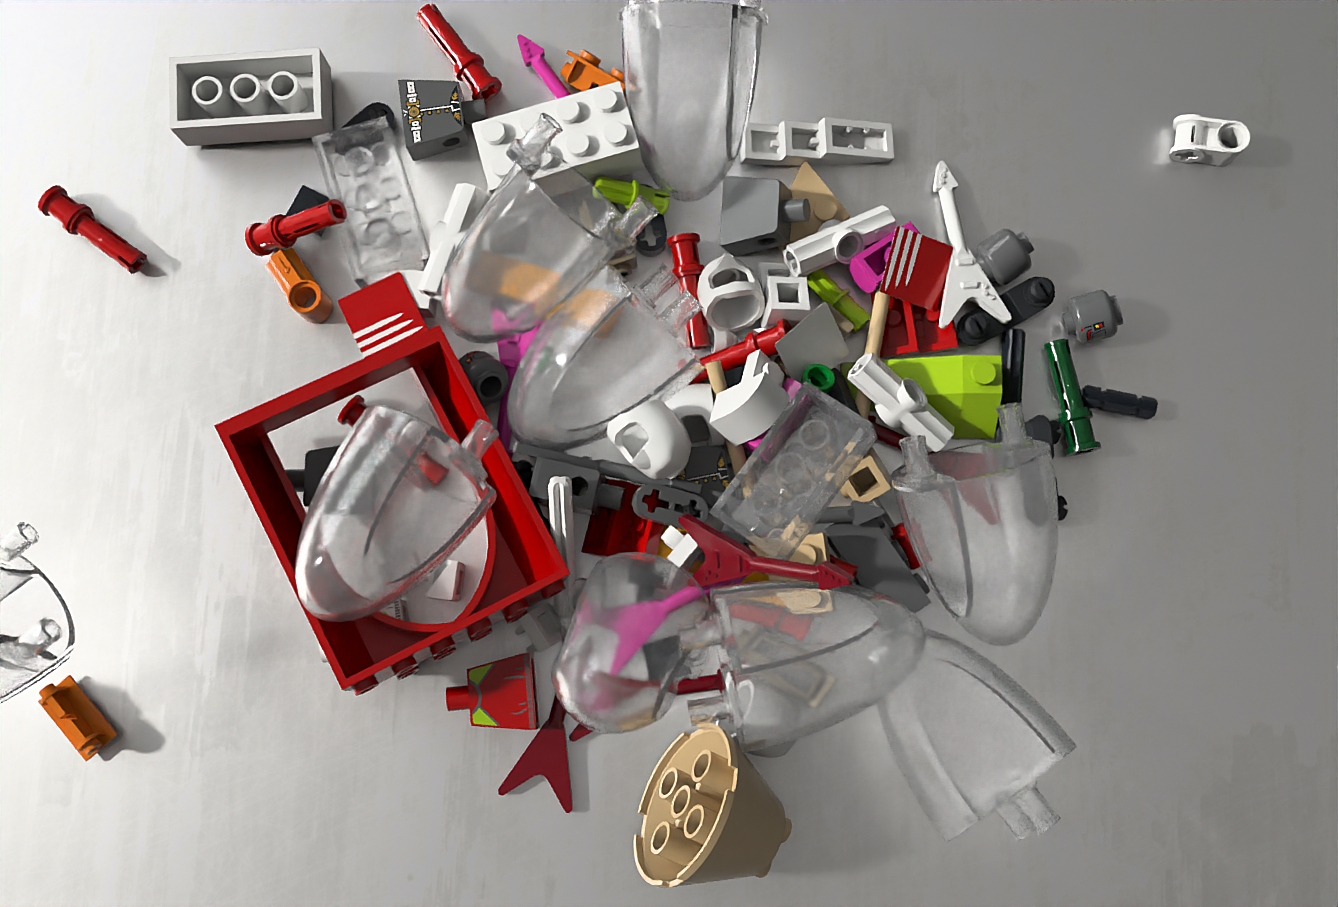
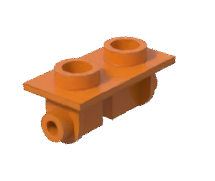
M584 49L581 50L580 54L567 51L566 54L573 57L574 60L572 64L569 62L565 63L560 74L565 77L566 83L583 92L590 90L594 83L600 87L620 81L627 106L630 102V99L626 97L628 91L638 93V89L629 85L632 80L630 76L614 67L609 73L599 67L601 59Z
M68 675L58 685L55 686L53 683H50L39 691V695L42 697L38 701L39 704L85 761L90 760L119 735L71 675Z

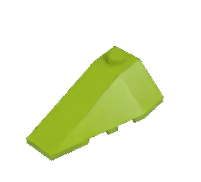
M954 355L881 360L902 380L910 378L918 383L925 392L928 403L955 427L952 439H994L1002 399L1001 355ZM842 362L840 364V372L844 375L852 396L856 401L858 388L847 379L849 371L856 362ZM871 400L870 411L877 413L875 403Z

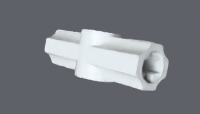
M468 183L457 184L444 220L438 221L432 230L429 241V251L431 254L418 290L434 300L452 302L465 264L469 265L476 255L479 243L477 231L490 199L488 193L477 186Z
M884 205L843 222L835 219L828 220L822 224L817 233L787 245L786 250L783 251L784 261L794 277L805 276L837 261L850 264L854 256L894 232L897 227L896 220L893 218L890 209Z
M873 352L863 355L849 371L847 379L875 403V408L880 418L890 427L898 428L901 426L928 452L939 451L946 446L948 440L954 435L955 427L928 403L926 394L918 383L910 378L902 380Z

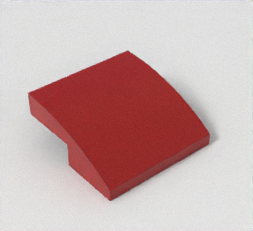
M946 277L936 311H931L890 296L880 351L881 359L927 355L959 349L954 318L945 329L939 327ZM876 290L870 293L872 307L874 304Z
M608 479L607 484L626 488L622 510L618 511L602 507L599 517L590 515L581 552L653 568L664 525L645 520L634 512L632 497L634 492L643 485H635L624 480ZM653 491L651 495L643 496L642 502L648 504V512H651L652 508L666 507L665 502L655 499V492Z

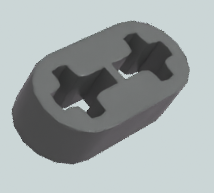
M656 483L643 485L634 492L632 497L634 512L639 517L667 526L671 525L674 528L685 530L678 521V518L684 514L674 511L675 505L679 507L688 506L690 502H692V509L697 511L696 518L705 523L708 518V506L702 497ZM653 491L655 492V499L665 502L666 507L652 508L651 512H648V504L642 502L643 496L651 495Z

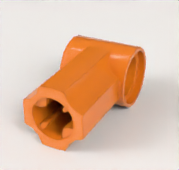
M291 247L286 250L280 249L270 256V260L265 266L288 298L289 305L310 323L325 321L332 313V300L322 290L297 252ZM316 296L315 303L305 308L306 301L310 297Z

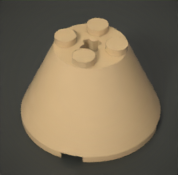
M699 723L698 728L700 729L694 733L688 734L683 732L678 736L656 765L644 791L638 810L639 814L644 815L641 836L634 835V856L637 869L642 878L657 887L670 888L750 876L763 878L768 874L772 860L776 856L781 843L785 842L791 834L792 823L790 819L785 818V810L779 798L731 735L724 728L714 723Z

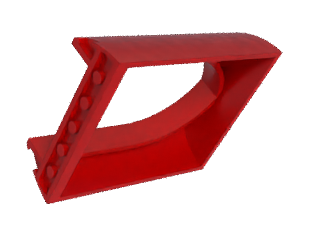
M440 325L214 425L343 691L353 690L355 695L358 696L372 690L379 683L393 676H396L397 680L404 679L420 669L418 663L430 657H433L434 661L441 660L457 650L455 647L457 643L467 638L470 639L471 643L478 641L493 632L491 627L504 619L507 624L513 623L527 614V609L531 605L541 601L543 598H551L566 589L563 582L569 577L570 572ZM409 369L476 497L486 525L488 549L484 572L476 592L463 612L453 622L422 624L408 622L384 614L356 596L344 584L332 566L268 435L269 432Z

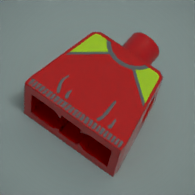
M522 653L467 669L468 685L446 688L448 711L470 709L471 726L536 730L540 728L534 653Z

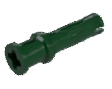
M1058 339L1046 343L1044 350L1049 361L1061 409L1057 421L1064 428L1068 448L1065 450L1066 456L1082 455L1101 449L1100 442L1095 441L1090 421L1093 417L1092 410L1089 407H1085L1081 395L1069 340Z

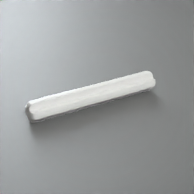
M554 476L550 479L548 485L551 537L570 572L569 577L563 582L566 589L554 596L555 612L560 617H572L576 614L577 608L572 481L566 476Z

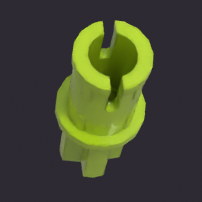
M599 176L596 178L593 187V194L597 199L623 204L627 210L638 208L664 215L669 207L670 199L667 198H669L670 192L668 190L639 185L637 180H632L628 183Z
M822 269L808 275L807 285L824 302H828L855 325L852 330L854 334H857L871 320V315L861 308L849 295L850 290L845 289L843 291Z

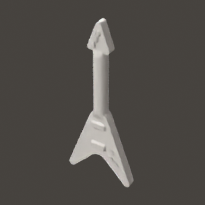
M940 161L936 167L933 192L939 193L949 241L953 251L947 271L939 327L945 329L966 301L975 302L1002 324H1007L1011 320V314L971 251L966 247L954 193L958 183L945 162Z

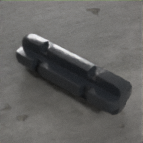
M1087 385L1081 390L1085 407L1095 409V407L1099 406V409L1102 411L1128 416L1135 413V417L1151 419L1157 412L1158 402L1152 397L1142 396L1137 398L1136 394L1111 389L1101 391V387Z

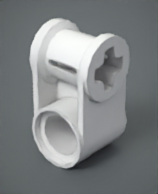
M1197 114L1181 115L1173 121L1176 136L1175 144L1170 149L1169 157L1174 161L1183 163L1195 162L1218 167L1231 164L1249 145L1251 139L1250 132L1243 123L1238 121L1206 118ZM1221 139L1229 142L1232 148L1223 145Z

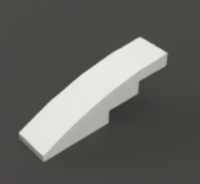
M824 117L819 123L783 120L779 126L744 122L739 127L740 163L801 166L807 161L810 166L888 162L894 159L891 123Z

